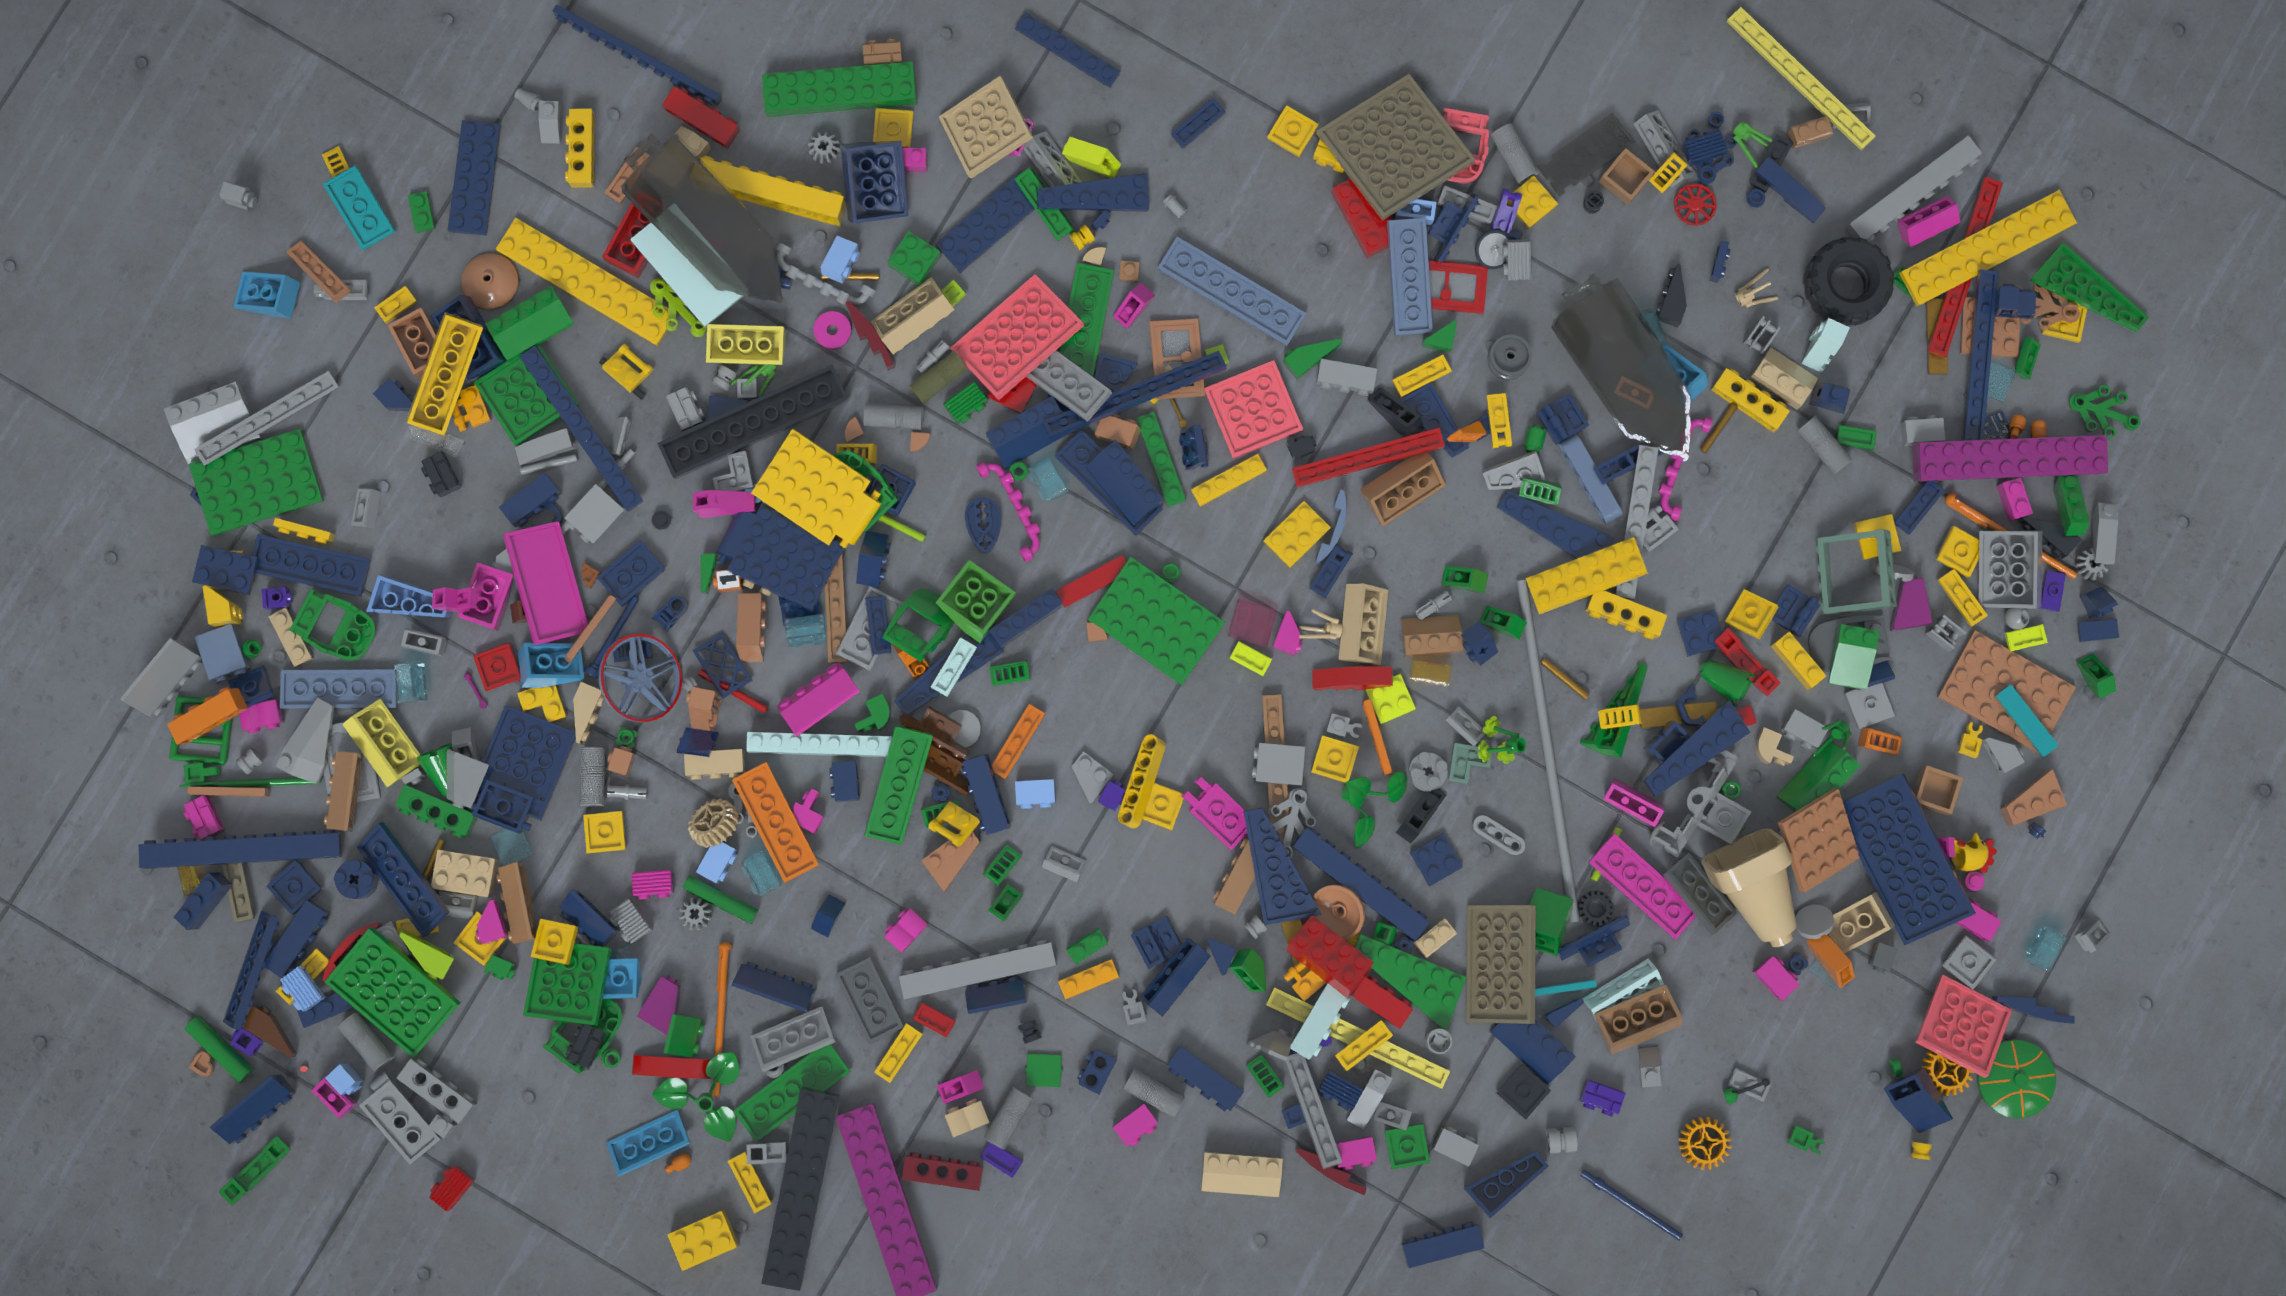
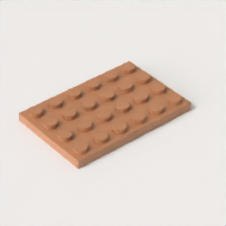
M1974 630L1937 697L2039 754L1994 696L2011 684L2051 734L2076 687Z

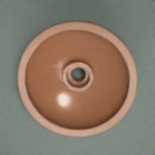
M487 253L475 257L467 264L462 274L461 285L464 295L470 296L476 307L494 310L504 307L514 298L518 290L519 278L516 268L507 258L498 254ZM490 276V280L486 282L484 280L485 277Z
M1332 884L1321 888L1314 894L1313 899L1322 914L1314 917L1345 941L1353 938L1360 932L1365 921V910L1362 901L1354 891L1343 885ZM1339 907H1342L1344 912H1341Z

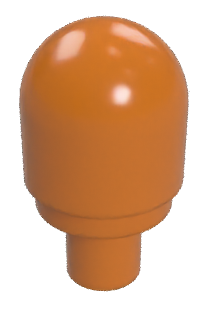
M2016 414L2011 418L2009 430L2011 431L2010 437L2012 439H2018L2019 434L2025 429L2026 418L2023 415Z
M2037 419L2032 423V438H2045L2047 435L2045 421Z
M680 1153L673 1157L672 1163L664 1168L668 1174L674 1170L677 1172L682 1171L691 1164V1157L687 1153Z

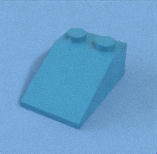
M242 271L233 308L273 317L291 318L300 282L287 275Z
M1665 343L1638 368L1670 402L1681 410L1709 385L1706 373Z
M523 643L518 652L522 688H542L584 680L581 650L570 664L565 660V656L574 644L543 643L534 646L533 643Z

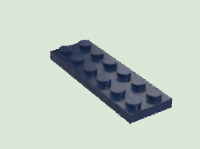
M462 120L448 223L449 232L487 236L501 129L500 124Z
M1021 171L935 244L959 273H962L1035 210L1014 180L1022 173Z
M1081 429L1055 455V458L1118 520L1137 536L1163 508L1161 506L1157 507L1133 526L1086 468L1102 449Z
M257 534L252 556L259 558L256 574L360 597L363 594L371 562L368 558Z
M378 823L357 846V849L374 869L376 875L421 936L426 937L450 911L385 823Z
M260 912L223 1023L233 1029L240 1030L241 1026H244L246 1023V1012L248 1007L252 1005L254 988L258 987L260 971L266 965V953L270 951L273 943L271 940L273 933L279 927L278 917L268 912Z

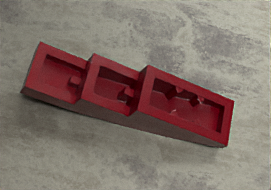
M847 301L846 305L860 341L868 339L873 354H882L887 370L895 368L876 330L865 316L850 301Z
M1296 1147L1295 1151L1324 1176L1345 1188L1365 1195L1367 1187L1350 1182V1173L1333 1168V1166L1323 1169L1318 1154Z

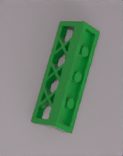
M1028 168L1014 179L1057 241L1069 233L1076 232V229L1062 210L1037 209L1036 191L1040 188H1046V186L1033 169Z

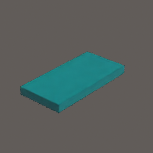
M356 165L323 183L324 188L362 250L396 232Z

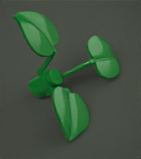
M1397 771L1393 773L1388 780L1387 792L1385 793L1370 791L1371 781L1367 777H1357L1345 782L1346 787L1342 791V799L1349 802L1352 807L1356 808L1363 815V817L1357 820L1355 825L1354 838L1357 848L1364 845L1372 837L1375 830L1374 818L1372 816L1367 817V813L1359 806L1363 804L1367 794L1389 796V801L1392 803L1400 800L1407 787L1406 772Z
M723 1052L714 1056L708 1062L706 1074L708 1077L713 1078L714 1081L709 1092L702 1093L698 1098L690 1093H686L687 1084L685 1081L675 1077L666 1079L653 1091V1097L667 1108L681 1109L686 1106L687 1097H689L694 1103H697L701 1111H713L704 1118L703 1124L706 1132L713 1137L727 1142L731 1141L736 1129L735 1114L727 1106H721L716 1110L713 1107L714 1098L712 1093L717 1081L722 1085H729L738 1078L739 1064L735 1053Z

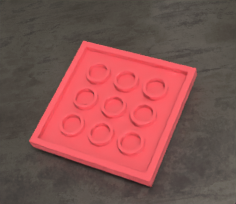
M1274 360L1204 388L1232 459L1303 431V427Z
M1941 975L1915 1043L1986 1078L1989 1076L2012 1009L1945 975Z

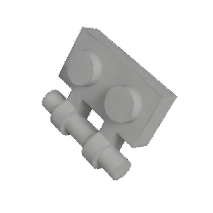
M1659 505L1653 509L1650 508L1648 512L1647 522L1652 519L1655 524L1649 529L1646 528L1643 548L1647 553L1679 530L1668 515L1662 519L1658 516L1663 511Z

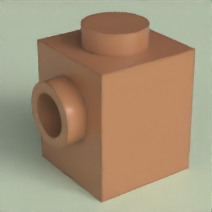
M621 746L620 749L614 748V751H610L607 762L610 763L607 770L629 777L636 754L631 753L632 749Z

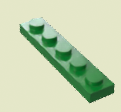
M1151 412L1137 417L1136 421L1141 428V434L1167 506L1171 507L1186 502L1155 413Z

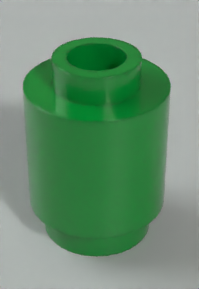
M1534 424L1532 427H1528L1524 443L1525 451L1529 453L1536 451L1537 454H1540L1547 432L1543 430V426Z

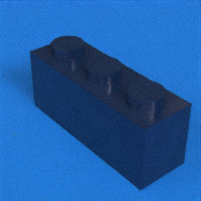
M544 472L499 506V508L515 528L518 526L522 527L528 523V518L532 515L540 514L544 510L545 504L556 502L562 493Z
M220 872L207 873L173 918L186 930L199 929L233 884Z

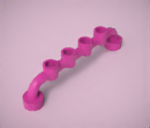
M1706 416L1705 420L1694 419L1688 423L1685 431H1680L1678 441H1681L1679 448H1674L1671 457L1675 459L1673 466L1668 465L1665 474L1668 477L1667 483H1662L1659 494H1662L1661 507L1667 514L1671 515L1670 519L1678 521L1682 507L1675 505L1672 508L1669 506L1668 500L1693 429L1696 426H1701V431L1709 433L1713 418Z
M982 461L976 464L981 478L989 476L988 471L991 470L998 474L1001 484L1005 488L1018 517L1032 540L1030 548L1024 546L1019 549L1020 554L1025 562L1032 560V555L1040 547V540L1037 535L1040 533V529L1036 522L1031 523L1028 517L1031 516V512L1027 505L1022 506L1020 500L1023 497L1019 489H1013L1011 483L1014 482L1011 473H1005L1003 468L996 463L984 464Z

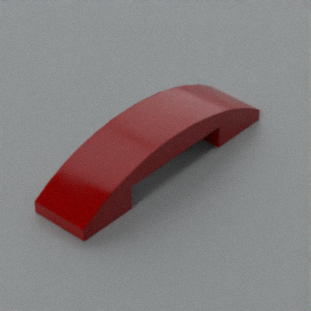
M1729 628L1714 641L1721 652L1736 668L1755 674V678L1751 677L1750 681L1764 695L1768 696L1781 683L1752 656Z
M375 922L366 925L348 936L329 959L323 975V981L327 980L339 965L340 960L353 948L357 940L371 926L377 929L383 924Z
M633 1055L632 1075L710 1079L706 1074V1067L711 1059Z

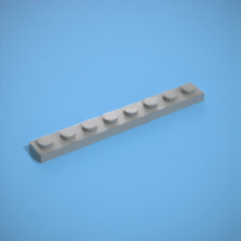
M327 371L194 450L203 465L206 466L336 390L339 386L330 372Z
M1639 445L1624 541L1634 537L1642 556L1659 448ZM1638 578L1617 585L1616 595L1622 598L1635 599Z

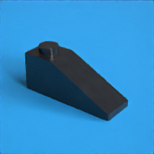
M1379 387L1367 398V401L1404 437L1418 434L1424 429L1421 415L1383 388Z
M1437 788L1425 791L1395 833L1411 844L1447 795Z

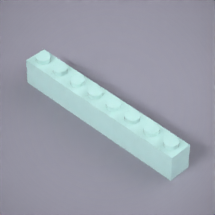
M747 732V752L886 757L892 736L800 734L796 736L794 733Z

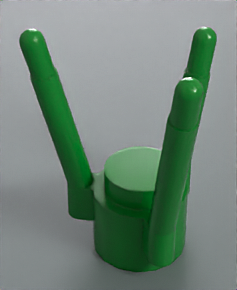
M1837 719L1835 722L1822 727V730L1832 728V735L1816 749L1813 756L1820 753L1834 738H1844L1842 749L1845 750L1849 737L1852 735L1848 723Z

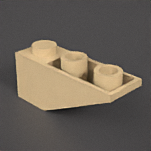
M583 682L580 683L573 699L576 743L580 745L588 741L590 726L595 724L598 718L597 710L605 702L600 689Z

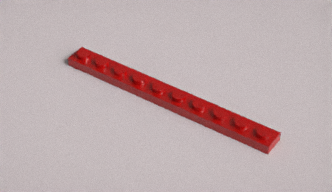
M1989 177L1983 178L1963 240L1989 227L2003 185L2002 182ZM1972 278L1946 291L1927 352L1943 358L1947 357Z

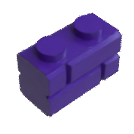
M1586 1079L1579 1101L1584 1103L1583 1107L1594 1110L1597 1107L1602 1109V1114L1612 1117L1613 1113L1619 1114L1626 1092Z

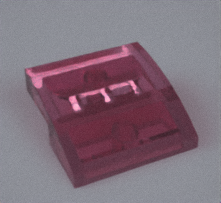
M1238 599L1228 636L1262 647H1268L1277 610Z

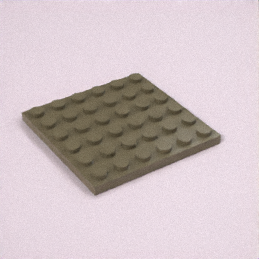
M1410 74L1323 126L1316 133L1382 221L1475 163L1476 160Z

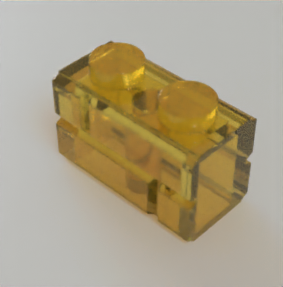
M1412 661L1409 682L1447 687L1450 680L1451 666Z

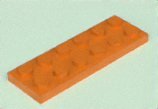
M765 762L732 779L784 883L819 866L768 763Z

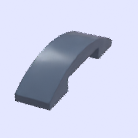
M1342 489L1339 491L1333 510L1340 512L1330 544H1321L1315 564L1319 565L1328 557L1342 533L1346 518V497Z

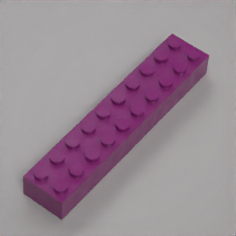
M2107 435L1913 443L1914 482L2108 473Z
M875 1103L836 1116L896 1296H924L937 1291L938 1288Z

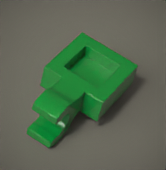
M205 763L184 765L185 784L207 782L206 776L221 775L220 767L206 768Z

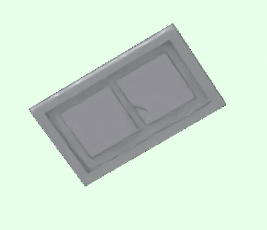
M343 723L332 724L327 740L329 748H326L325 755L327 763L324 776L327 793L331 794L332 786H329L330 775L334 774V767H332L333 755L336 756V752H351L363 755L357 802L381 798L376 771L344 728Z

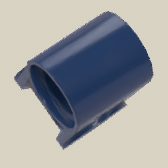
M673 596L653 615L652 619L654 621L657 620L664 627V631L667 632L688 610V602L680 596ZM681 600L682 608L675 610L674 603Z

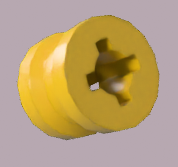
M1912 1142L1913 1152L1911 1153V1158L1931 1159L1929 1155V1150L1932 1149L1931 1144Z

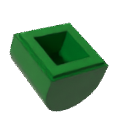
M1378 921L1372 939L1391 946L1397 928Z

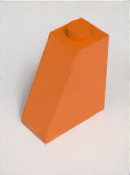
M1824 934L1819 939H1807L1808 948L1839 988L1855 978L1852 962L1828 935Z

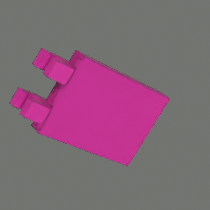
M1199 776L1194 782L1203 792L1195 798L1186 790L1181 796L1190 804L1188 807L1190 809L1189 812L1228 849L1232 850L1247 834L1243 813L1245 810L1217 783L1213 784L1211 782L1208 784Z

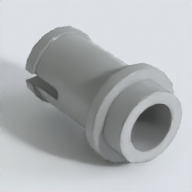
M1170 194L1163 201L1165 207H1168L1178 219L1187 211L1176 200V196Z

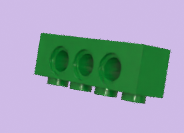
M405 784L395 804L396 807L400 808L399 812L408 816L411 813L418 815L417 819L428 823L430 820L435 823L434 827L444 831L446 828L453 830V835L463 838L464 835L470 837L478 819L472 816L473 813L453 806L451 803ZM417 800H421L423 803L420 810H416L414 806ZM438 807L440 809V815L434 818L432 815V811L434 808ZM452 815H457L458 822L455 825L450 823Z

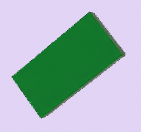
M1838 425L1836 441L1843 446L1874 450L1877 431Z

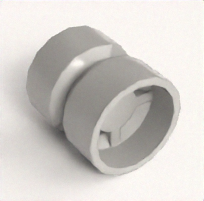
M1432 1029L1425 1037V1046L1432 1053L1444 1054L1452 1046V1037L1444 1029Z
M1574 1126L1563 1127L1562 1130L1558 1128L1546 1129L1549 1154L1560 1153L1561 1150H1564L1566 1153L1577 1152V1135Z

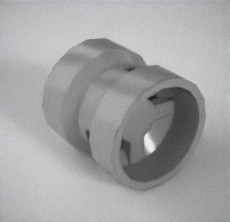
M720 365L717 376H714L711 382L721 389L728 391L731 381L736 378L737 374L729 368Z
M250 748L246 755L236 759L239 767L247 775L253 771L255 766H260L264 763L263 759L253 748Z

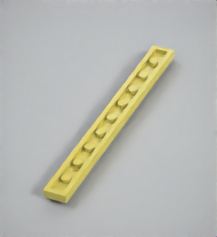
M1742 7L1727 19V23L1824 116H1827L1829 121L1861 151L1875 138V134Z
M1273 988L1266 1003L1267 1006L1302 1023L1305 1022L1314 1007L1277 988ZM1340 1018L1336 1024L1331 1023L1329 1027L1332 1030L1329 1035L1346 1044H1350L1366 1032ZM1388 1041L1370 1053V1055L1443 1089L1450 1073L1449 1070Z

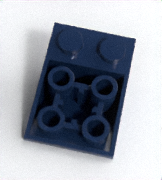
M1924 1067L1894 1079L1884 1087L1893 1106L1919 1133L1953 1119Z

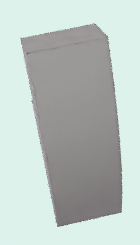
M567 428L515 447L520 466L554 457L558 453L574 449L571 435Z

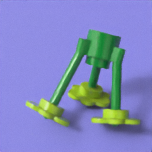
M1494 715L1485 721L1483 733L1487 734V737H1492V735L1501 732L1511 736V738L1497 748L1491 749L1485 740H1481V743L1478 744V757L1483 762H1486L1490 759L1491 753L1498 752L1497 759L1499 761L1503 760L1504 764H1508L1509 761L1515 759L1514 753H1523L1525 751L1526 741L1524 738L1519 737V733H1513L1500 728V721Z

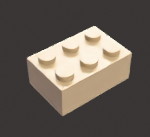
M437 850L431 887L433 889L493 898L499 860Z

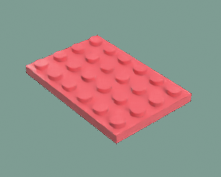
M1034 274L950 347V350L955 351L978 380L1000 400L1079 331L1084 324Z

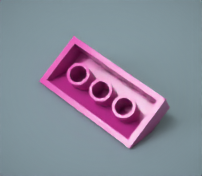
M838 662L837 664L830 665L823 674L813 677L806 686L799 687L789 698L782 699L776 707L794 734L798 736L860 691L840 662Z

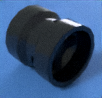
M1598 191L1588 193L1583 201L1584 210L1590 214L1599 212L1604 204V196Z
M1036 1019L1018 1026L1019 1031L1023 1034L1024 1044L1042 1038L1041 1033L1037 1030L1038 1024Z

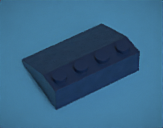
M902 141L842 144L841 156L848 220L856 224L908 216Z

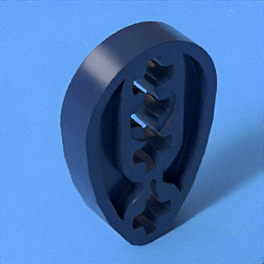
M985 497L976 498L966 507V527L969 536L979 551L989 553L998 541L1001 529V512L999 506L993 500ZM980 502L988 505L984 508L985 514H988V517H985V522L989 524L986 530L978 527V525L982 524L981 518H977L981 514L980 508H977ZM984 535H986L987 541L991 543V545H988V549L980 546L983 543Z

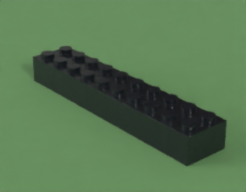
M832 364L657 444L673 478L678 479L727 455L738 452L848 402L849 399Z
M803 1087L800 1089L761 1284L796 1291L801 1290L840 1094Z

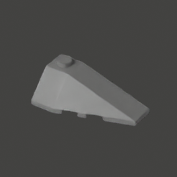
M317 697L284 747L276 767L292 776L315 784L319 783L327 763L325 755L326 748H329L327 740L329 730L332 727L334 705Z
M1279 1029L1278 1032L1271 1031L1249 1040L1247 1045L1287 1061L1292 1038L1288 1037L1289 1032Z

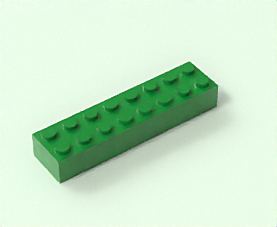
M913 62L762 74L764 108L767 117L917 105Z

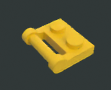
M623 344L602 365V369L631 393L652 373L654 368L650 364L644 363L629 350V346ZM624 355L642 370L640 374L622 359Z
M949 801L936 819L929 823L928 828L933 832L937 831L950 839L954 845L960 847L980 821L977 817ZM945 822L960 831V833L955 834L943 827L942 824Z

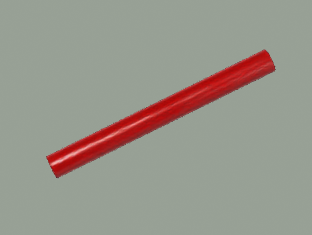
M701 669L698 676L713 684L706 671ZM720 681L719 686L721 689L728 691L731 685ZM740 690L731 694L762 713H765L768 709L766 705Z

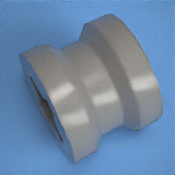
M1256 915L1252 917V921L1243 924L1254 939H1257L1261 932L1267 931L1265 925Z

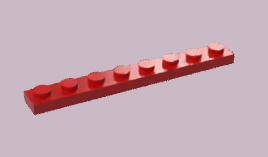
M1440 428L1298 466L1292 468L1296 486L1299 488L1441 449L1445 445Z

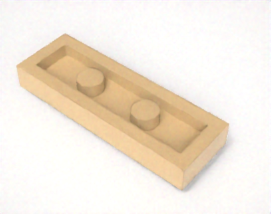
M285 607L268 616L294 667H298L313 659L303 638L290 631L294 620L288 608Z

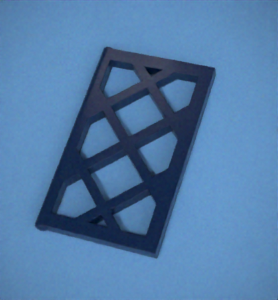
M723 633L693 649L695 656L723 699L753 681ZM721 639L726 646L725 650L714 648L715 642ZM703 649L710 650L708 661L703 660L698 652ZM713 651L724 654L722 664L711 661ZM727 654L732 655L736 661V667L725 665ZM709 665L721 667L718 677L712 675ZM723 668L735 670L732 680L721 678ZM737 671L743 672L747 679L743 682L735 681ZM720 681L731 683L730 689L723 692L719 686Z

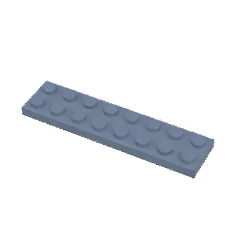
M1178 236L1157 270L1285 346H1288L1307 315L1304 311Z

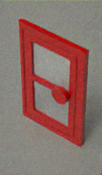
M1428 260L1431 309L1484 314L1488 268L1475 264L1445 261L1440 263L1435 260Z

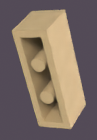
M743 749L684 753L685 776L690 777V780H701L702 776H710V779H719L721 775L729 774V778H736L745 773Z

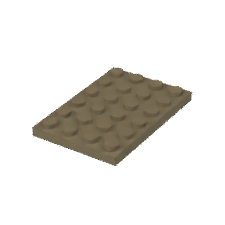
M1467 905L1466 1022L1535 1024L1536 905Z

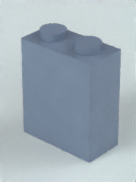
M228 624L195 636L209 680L221 683L227 681L229 676H240L245 674L246 670L251 669L247 657L242 653L243 644L236 625Z

